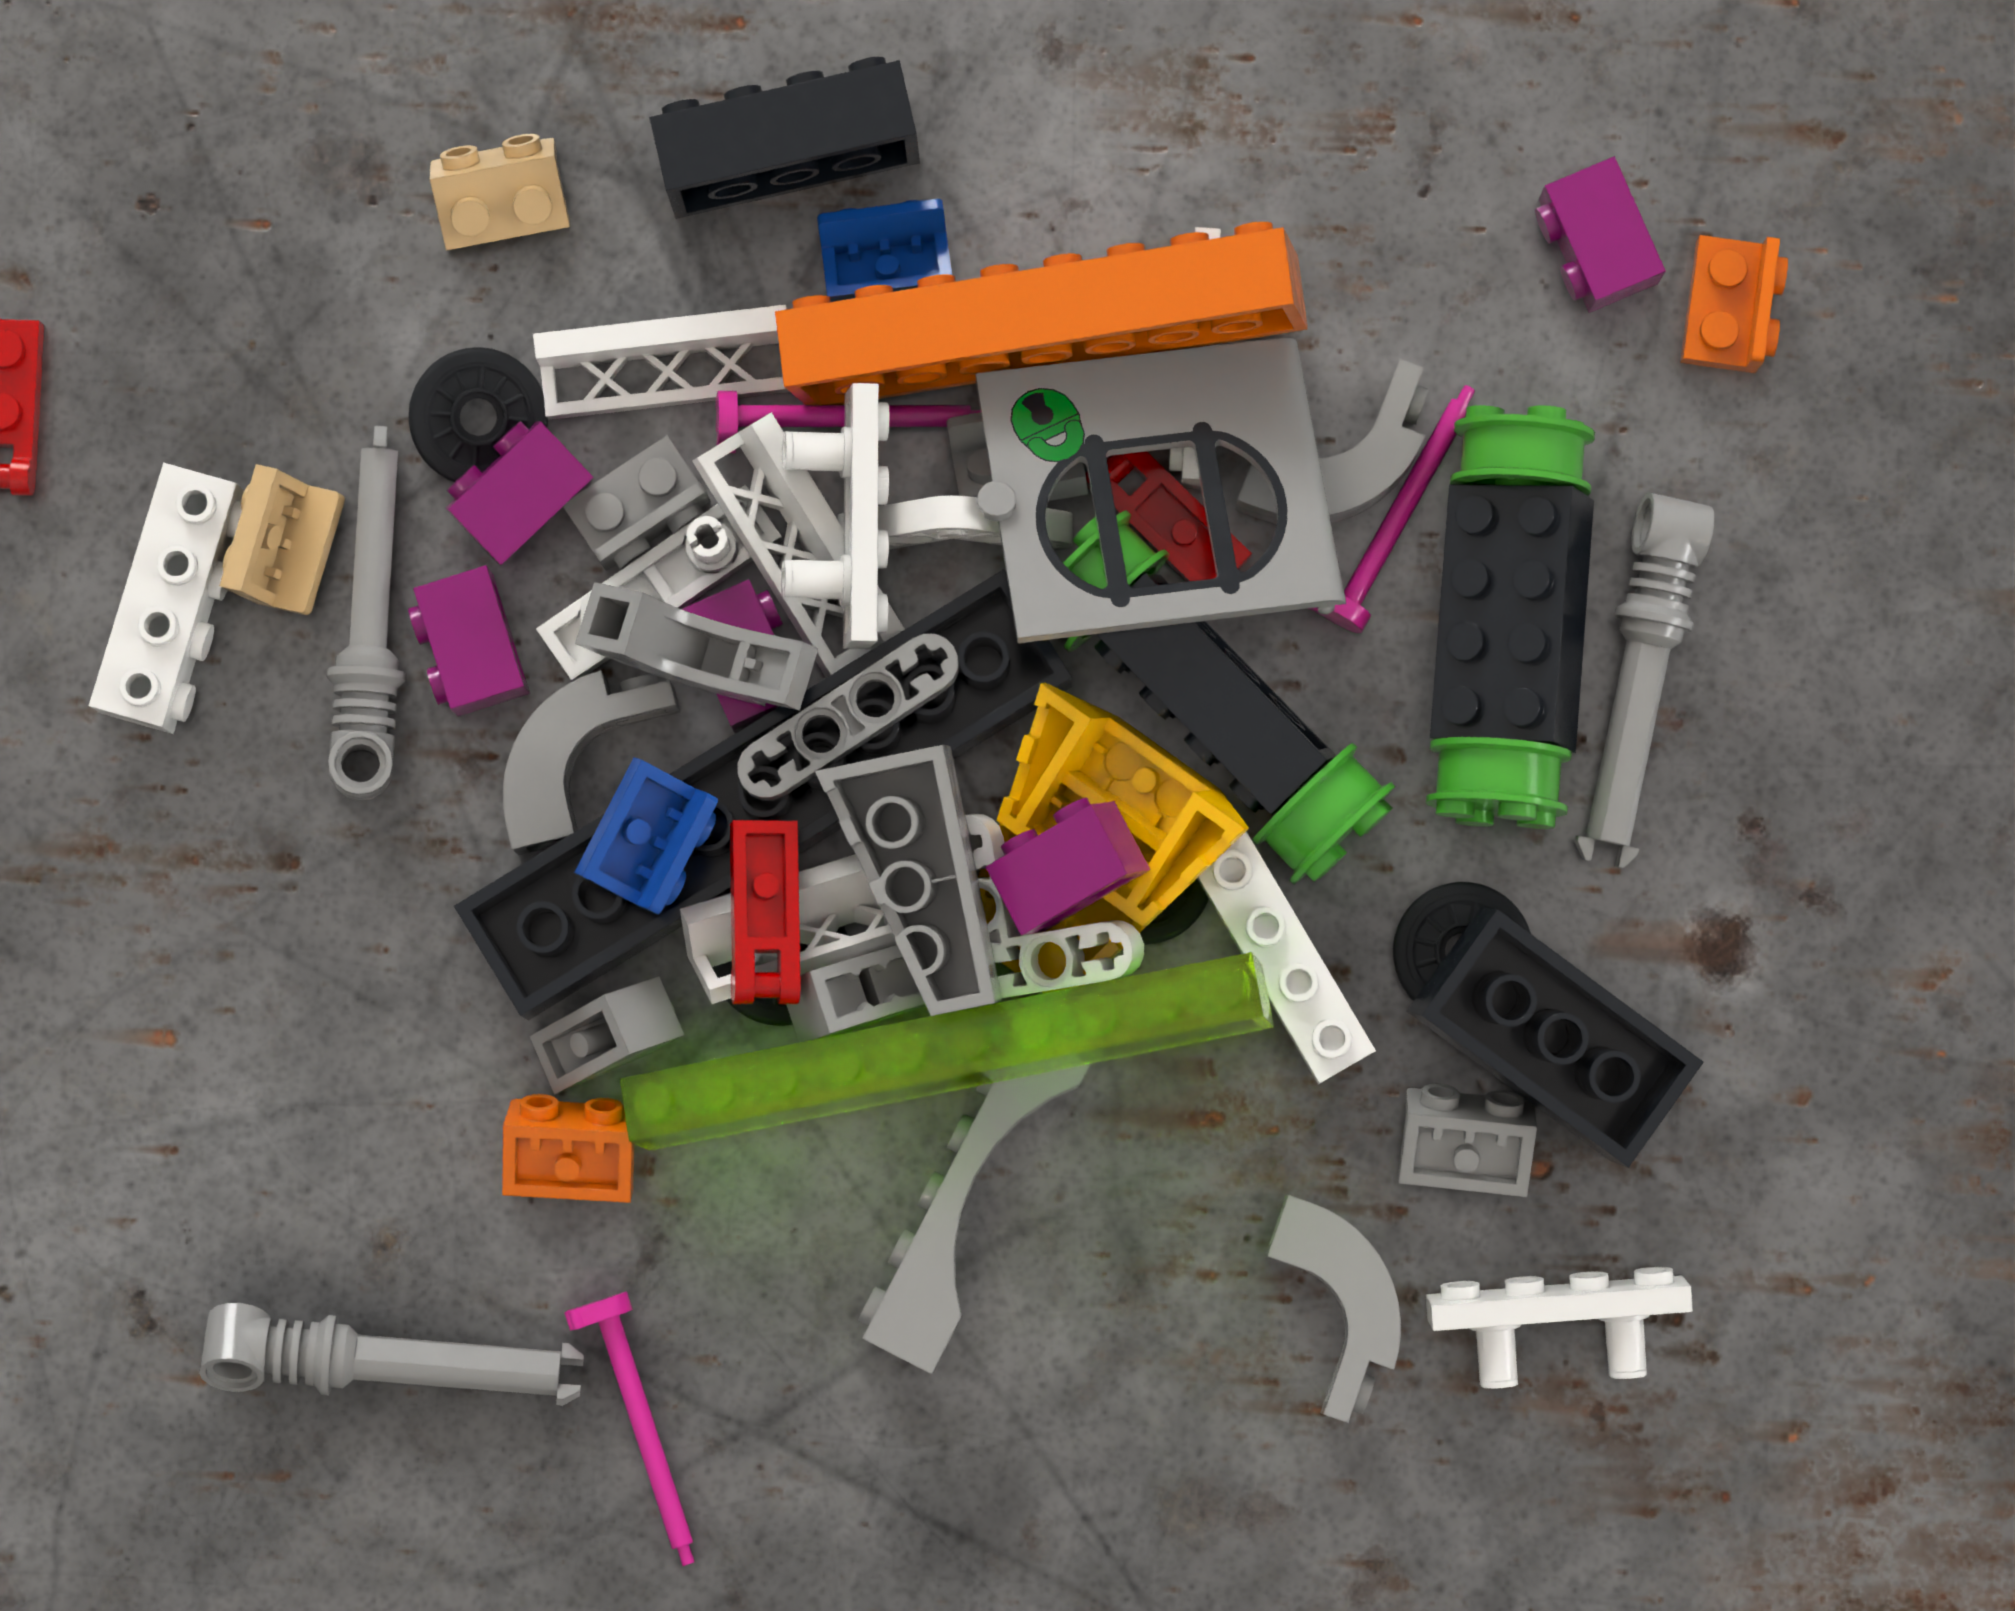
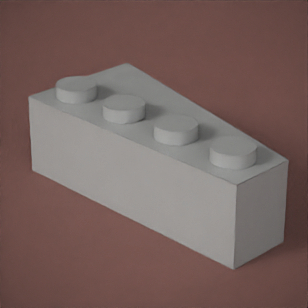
M939 745L815 771L824 792L827 793L840 820L839 824L848 843L853 847L869 881L868 885L878 906L881 907L895 936L894 939L930 1015L933 1016L1002 1001L951 746Z

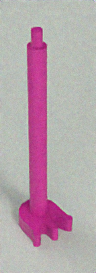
M1464 385L1457 399L1450 400L1344 589L1346 604L1335 605L1334 611L1329 614H1320L1318 607L1308 609L1354 633L1363 632L1371 614L1361 604L1457 435L1454 432V423L1466 417V407H1468L1467 405L1475 393L1472 387Z
M717 391L715 399L716 446L738 433V427H747L771 412L780 427H844L845 405H738L737 391ZM889 405V427H947L946 421L951 417L980 413L981 411L971 410L970 405Z
M627 1291L567 1310L564 1314L570 1331L598 1322L671 1548H677L682 1566L694 1563L695 1561L689 1546L693 1539L620 1318V1314L633 1310Z

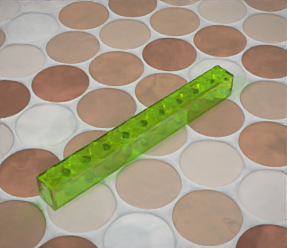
M1252 952L619 1079L629 1142L650 1151L1273 1028L1274 1024L1263 964Z

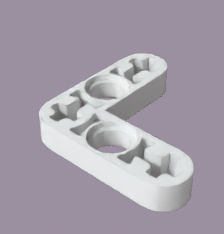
M935 496L878 506V530L888 531L889 550L948 539L1002 546L998 521H991L985 518L984 513L977 504V497ZM1046 508V529L1053 549L1072 547L1073 514L1068 511ZM844 513L837 515V519L844 529Z
M965 814L968 833L970 832L971 835H981L982 847L973 851L976 870L986 869V866L1004 856L1001 845L1005 843L1002 831L993 818L984 814ZM991 877L978 878L979 887L989 891L996 903L994 918L987 924L995 963L1019 959L1021 972L998 976L1002 998L1115 980L1133 974L1140 967L1144 957V943L1140 933L1133 925L1125 921L1111 920L1021 936ZM1109 938L1111 942L1122 943L1123 955L1114 958V963L1111 958L1107 957L1085 961L1083 948L1104 945L1108 943ZM1047 942L1059 945L1066 956V967L1058 978L1046 976L1038 964L1039 951Z

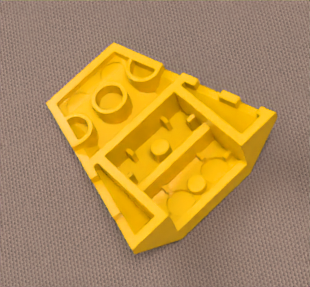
M1041 683L1034 705L1038 706L1029 734L1023 736L1016 761L1020 763L1009 796L1003 798L996 820L1000 823L999 826L1004 842L1030 829H1035L1037 834L1040 835L1057 825L1053 817L1057 811L1082 798L1087 797L1090 804L1115 801L1151 870L1047 931L1119 920L1133 925L1140 933L1235 843L1249 827L1220 788L1126 721L1050 684ZM980 869L978 878L990 877L987 869ZM980 888L986 922L988 924L996 913V903L989 891ZM1109 938L1108 943L1104 945L1083 948L1085 961L1106 957L1113 959L1123 949L1121 942L1114 943ZM1053 942L1045 943L1038 954L1039 967L1046 976L1058 978L1066 967V956L1061 947ZM1019 959L1001 962L1015 973L1021 972ZM1085 985L1043 991L1042 993L1061 1006L1066 1004Z

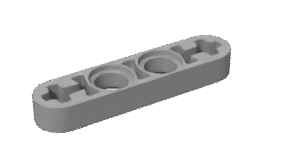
M922 634L914 637L750 744L742 752L738 761V777L743 788L752 797L762 801H774L784 797L816 776L815 771L827 769L946 691L954 683L959 672V660L954 646L946 638L937 634ZM926 648L932 655L942 651L947 656V659L941 663L943 676L937 680H933L927 673L917 677L910 682V687L918 694L910 700H906L900 682L887 670L896 664H900L904 676L919 665L916 654L919 650ZM881 682L892 689L894 704L886 715L869 717L859 710L857 696L860 689L868 683ZM818 717H826L833 720L840 729L838 744L832 750L825 753L811 751L803 741L805 726L811 720ZM791 734L797 752L810 765L801 771H797L795 761L792 759L779 768L778 775L781 781L777 785L770 787L765 780L754 784L750 779V776L757 771L753 760L757 756L764 754L768 760L773 761L787 753L786 747L779 741Z

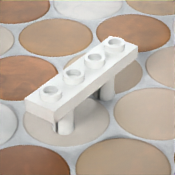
M852 383L845 393L844 427L841 428L840 433L785 431L782 439L783 470L839 471L840 477L844 478V555H841L840 561L784 560L781 569L782 598L839 599L840 606H843V649H869L877 642V633H886L888 627L887 594H878V568H887L889 537L887 530H878V505H886L888 502L889 470L888 466H878V441H887L889 404L888 402H878L879 384Z
M746 485L740 488L743 490L750 491ZM737 499L745 512L747 502ZM716 504L601 584L643 592L674 607L683 609L752 562L753 559L719 504ZM758 505L754 528L763 541L778 544L783 540L782 536L762 507ZM591 591L536 628L572 681L589 674L610 659L575 644Z
M1245 832L1197 879L1319 1085L1376 1050L1248 833Z
M1646 1267L1634 1270V1279L1609 1281L1608 1273L1580 1272L1569 1276L1570 1284L1544 1285V1278L1536 1276L1509 1278L1505 1280V1288L1480 1290L1479 1283L1474 1281L1449 1282L1440 1285L1441 1293L1426 1294L1427 1320L1433 1331L1468 1328L1476 1331L1480 1385L1483 1388L1495 1389L1518 1385L1515 1329L1519 1328L1522 1324L1589 1319L1605 1321L1609 1376L1614 1379L1644 1377L1647 1375L1644 1319L1649 1318L1650 1315L1693 1312L1691 1285L1682 1275L1673 1276L1672 1268Z

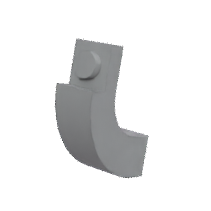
M1399 359L1378 418L1368 435L1358 445L1342 454L1319 458L1331 523L1356 516L1378 503L1398 485L1413 464L1425 435L1405 428L1402 424L1403 421L1415 425L1417 423L1429 391L1428 388L1417 385L1424 367ZM1251 464L1237 499L1235 510L1277 524L1276 505L1271 489L1261 473Z
M594 582L575 643L612 660L688 686L762 706L768 703L799 711L818 652V648L803 641L731 626L679 609L643 592Z
M598 671L576 679L557 690L531 714L513 744L508 757L503 782L505 822L511 849L516 854L523 855L547 849L578 830L571 802L570 783L574 766L580 754L595 738L609 730L680 713L675 688L670 680L658 682L657 675H642L620 682L621 692L611 694L606 676L602 671Z
M1287 1195L1285 1196L1265 1257L1310 1273L1323 1282L1336 1298L1344 1321V1341L1320 1413L1349 1423L1352 1411L1364 1414L1373 1390L1375 1377L1365 1374L1369 1362L1392 1370L1395 1368L1401 1338V1317L1397 1294L1390 1274L1380 1255L1355 1227L1330 1210Z

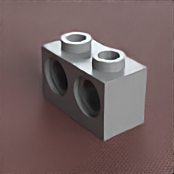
M898 945L800 975L801 990L799 1004H786L800 1046L926 1006Z

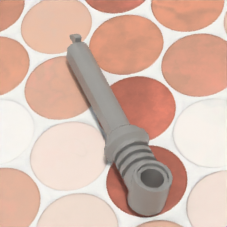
M374 426L373 448H361L350 643L348 647L335 657V666L326 669V677L334 685L333 693L341 696V699H335L332 703V709L339 711L340 715H333L331 719V725L339 727V730L332 731L330 735L328 759L330 777L337 791L345 797L357 801L371 800L385 791L391 782L395 736L388 734L387 730L395 729L396 720L388 718V715L396 713L397 704L389 702V699L397 697L398 688L406 682L407 676L404 671L399 670L398 658L387 649L398 451L387 449L388 433L387 427ZM365 750L376 756L380 766L373 778L368 781L357 782L345 775L342 770L343 762L352 752Z
M1648 492L1641 500L1636 512L1631 546L1633 553L1637 557L1642 558V562H1634L1632 566V571L1639 574L1638 578H1630L1628 585L1636 589L1635 594L1628 593L1625 602L1618 606L1614 613L1615 617L1621 619L1619 630L1626 639V646L1586 837L1575 835L1574 842L1582 860L1591 861L1595 840L1619 845L1615 867L1624 868L1638 856L1639 848L1630 847L1670 650L1682 642L1684 632L1693 631L1694 622L1688 615L1689 606L1683 604L1682 600L1691 599L1693 590L1685 587L1686 583L1695 582L1696 575L1689 572V568L1700 566L1710 547L1714 529V511L1709 505Z
M225 1303L214 1307L209 1312L199 1374L202 1380L210 1386L231 1392H245L256 1389L263 1382H266L267 1375L270 1374L272 1375L273 1383H282L284 1376H289V1384L298 1385L300 1377H305V1386H314L320 1395L328 1396L332 1388L343 1389L353 1380L556 1396V1405L563 1406L580 1397L581 1385L559 1384L561 1365L583 1366L584 1355L569 1343H562L561 1352L358 1335L350 1324H339L338 1315H328L321 1322L312 1321L310 1329H305V1322L303 1320H295L293 1328L289 1327L288 1319H279L277 1326H272V1318L260 1308L243 1303Z

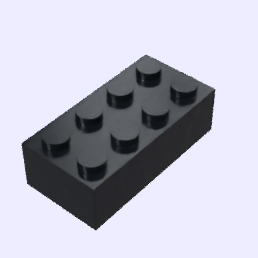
M869 57L851 63L848 66L849 72L824 77L822 71H808L789 77L786 80L787 86L762 91L759 85H747L727 91L724 94L725 100L700 105L696 99H686L672 102L662 107V114L649 118L665 189L675 218H683L920 164L917 133L900 60L886 63L884 57Z
M1480 908L1407 1010L1408 1013L1609 1161L1628 1168L1704 1063L1498 909Z

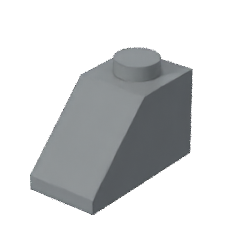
M660 976L604 994L530 1036V1039L555 1095L647 1056L684 1036V1032Z

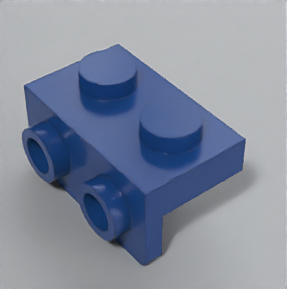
M941 199L909 200L898 204L859 209L846 208L836 212L821 213L817 216L826 293L830 297L831 302L855 298L854 292L857 289L867 286L889 285L893 287V292L918 288L917 281L924 277L942 274L952 275L943 201Z
M633 757L574 873L638 907L655 914H660L664 906L673 903L680 894L686 880V872L683 869L694 848L700 847L711 834L716 821V814L713 811L718 803V798L707 792L695 789L642 759Z

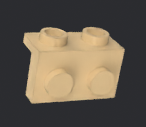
M522 134L503 141V147L478 151L475 146H459L442 152L440 154L441 159L431 161L430 183L446 251L570 227L569 214L557 164L554 138L540 140L537 134Z
M256 464L251 482L245 488L242 495V512L233 542L224 555L223 575L219 586L256 604L309 615L315 603L345 497L336 491L307 485L278 469Z

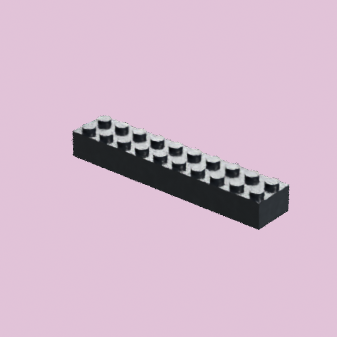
M1003 569L807 689L800 711L779 706L670 773L669 775L695 789L718 798V803L713 811L716 814V821L711 834L700 847L694 848L683 869L686 872V880L680 894L673 903L665 905L660 914H655L638 907L574 873L604 814L454 905V908L519 1015L527 1020L534 1018L682 927L681 908L731 893L730 824L733 820L798 821V855L840 830V820L827 793L824 792L817 775L784 797L774 801H762L752 797L743 788L738 777V761L742 752L750 744L912 638L922 634H937L946 638L954 646L959 660V672L954 683L946 691L828 768L939 745L951 746L953 759L1037 709L1038 706L1034 705L1041 683L1050 684L1063 691L1071 688L1072 676L1049 640L1017 643L1006 570ZM926 648L919 650L916 653L919 665L904 676L900 664H896L887 670L900 682L906 700H910L918 694L910 687V682L917 677L927 673L933 680H937L943 676L941 663L947 659V656L942 651L932 655ZM881 682L866 684L860 689L857 696L859 710L869 717L886 715L894 704L892 689ZM818 717L811 720L803 731L804 744L816 753H825L832 750L840 739L839 726L833 720L826 717ZM791 734L779 741L786 747L787 753L773 761L768 760L764 754L757 756L753 760L757 771L750 776V779L754 784L765 780L770 787L777 785L781 781L778 775L779 768L792 759L795 761L797 771H801L810 765L797 752Z

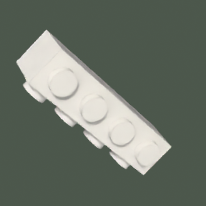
M163 462L90 699L89 706L104 715L174 734L178 720L182 722L187 720L196 692L195 685L189 684L196 660L204 661L213 640L214 625L208 623L215 599L222 601L228 591L219 585L223 575L224 555L232 544L242 512L241 499L244 490L237 483Z

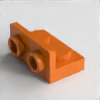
M1699 235L1696 240L1680 363L1756 373L1763 364L1765 356H1775L1779 339L1780 320L1770 318L1773 294H1783L1788 271V258L1778 256L1780 238L1767 237L1762 244Z
M532 1094L522 1099L511 1100L503 1124L502 1195L631 1203L634 1180V1134L638 1122V1107L623 1105L620 1101L612 1098H595L586 1103L563 1102L546 1094Z

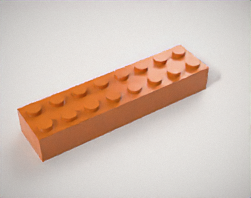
M1252 222L1235 227V235L1209 239V235L1204 232L1185 233L1172 237L1170 239L1171 246L1145 250V245L1142 243H1125L1108 248L1106 250V257L1082 260L1080 254H1059L1045 258L1043 260L1044 267L1019 271L1018 265L999 264L981 269V277L956 281L954 275L942 274L919 279L917 281L918 288L893 292L892 286L873 285L857 289L854 292L855 298L831 302L830 297L824 295L798 298L792 302V309L775 311L784 387L805 405H845V393L852 383L879 384L878 399L975 384L976 373L1197 348L1307 330L1308 325L1298 254L1284 227L1273 229L1271 222Z

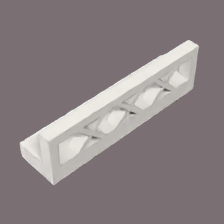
M786 305L535 333L533 334L535 357L541 369L545 416L548 417V420L715 401L717 391H737L738 398L790 392L784 387L783 377L756 380L738 366L753 346L779 343L775 311L786 310L787 307ZM739 348L730 359L719 351ZM707 352L724 365L713 381L706 386L693 387L675 373L692 353ZM676 355L668 366L657 359V357ZM644 359L661 372V375L646 393L630 394L613 381L624 365L631 360ZM613 363L605 374L594 366L596 364ZM582 366L599 380L584 400L558 403L555 369ZM731 373H734L743 380L741 382L724 383ZM669 380L680 387V389L661 391ZM607 387L618 395L598 398Z
M771 412L692 460L803 642L818 648L815 661L827 678L904 631L905 628L888 602L889 615L886 633H877V642L869 649H847L834 658L821 633L825 613L843 618V606H840L839 599H834L837 605L828 603V599L782 598V562L792 559L840 561L841 555H844V529L807 470H783L782 439L784 432ZM741 447L754 469L750 491L728 486L714 462ZM762 484L770 496L761 494ZM737 499L747 502L745 512ZM758 505L777 509L781 512L787 522L783 546L763 541L754 528ZM796 538L804 551L794 549ZM771 554L781 556L779 567ZM878 586V594H883ZM804 608L814 610L812 620Z
M856 854L799 872L800 943L808 945L805 951L800 952V975L897 945L891 927L881 907L878 906L868 885L869 881ZM731 893L680 909L687 957L711 1004L731 998V974L717 978L712 968L732 961ZM854 922L869 926L866 932L853 936L836 933L839 927ZM755 953V972H777V953Z

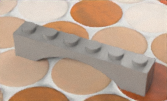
M1042 992L1039 993L1034 1004L1022 999L1005 1033L1015 1038L1005 1061L1003 1062L993 1056L976 1089L977 1092L986 1096L975 1119L963 1114L947 1145V1149L957 1154L946 1176L934 1171L920 1197L917 1206L927 1210V1213L917 1233L915 1234L904 1229L888 1260V1264L898 1268L887 1291L875 1286L861 1312L858 1321L868 1326L862 1339L930 1374L934 1373L962 1318L956 1287V1242L962 1211L976 1176L994 1148L1021 1120L1050 1100L1080 1087L1108 1032V1026L1065 1004L1058 1005Z

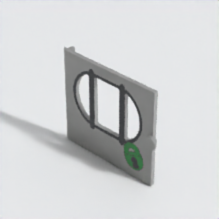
M1275 338L976 373V386L992 482L986 483L981 487L978 492L977 504L986 519L998 521L1017 643L1318 607L1320 614H1329L1334 611L1335 605L1346 604L1299 350L1295 339ZM1217 446L1232 450L1249 461L1266 480L1276 505L1277 525L1273 539L1262 557L1245 572L1239 571L1236 566L1215 450ZM1192 447L1195 451L1217 577L1132 588L1127 582L1107 457L1111 455ZM1079 462L1085 463L1088 470L1107 587L1104 589L1080 579L1063 564L1051 545L1046 529L1045 513L1051 493L1066 472Z

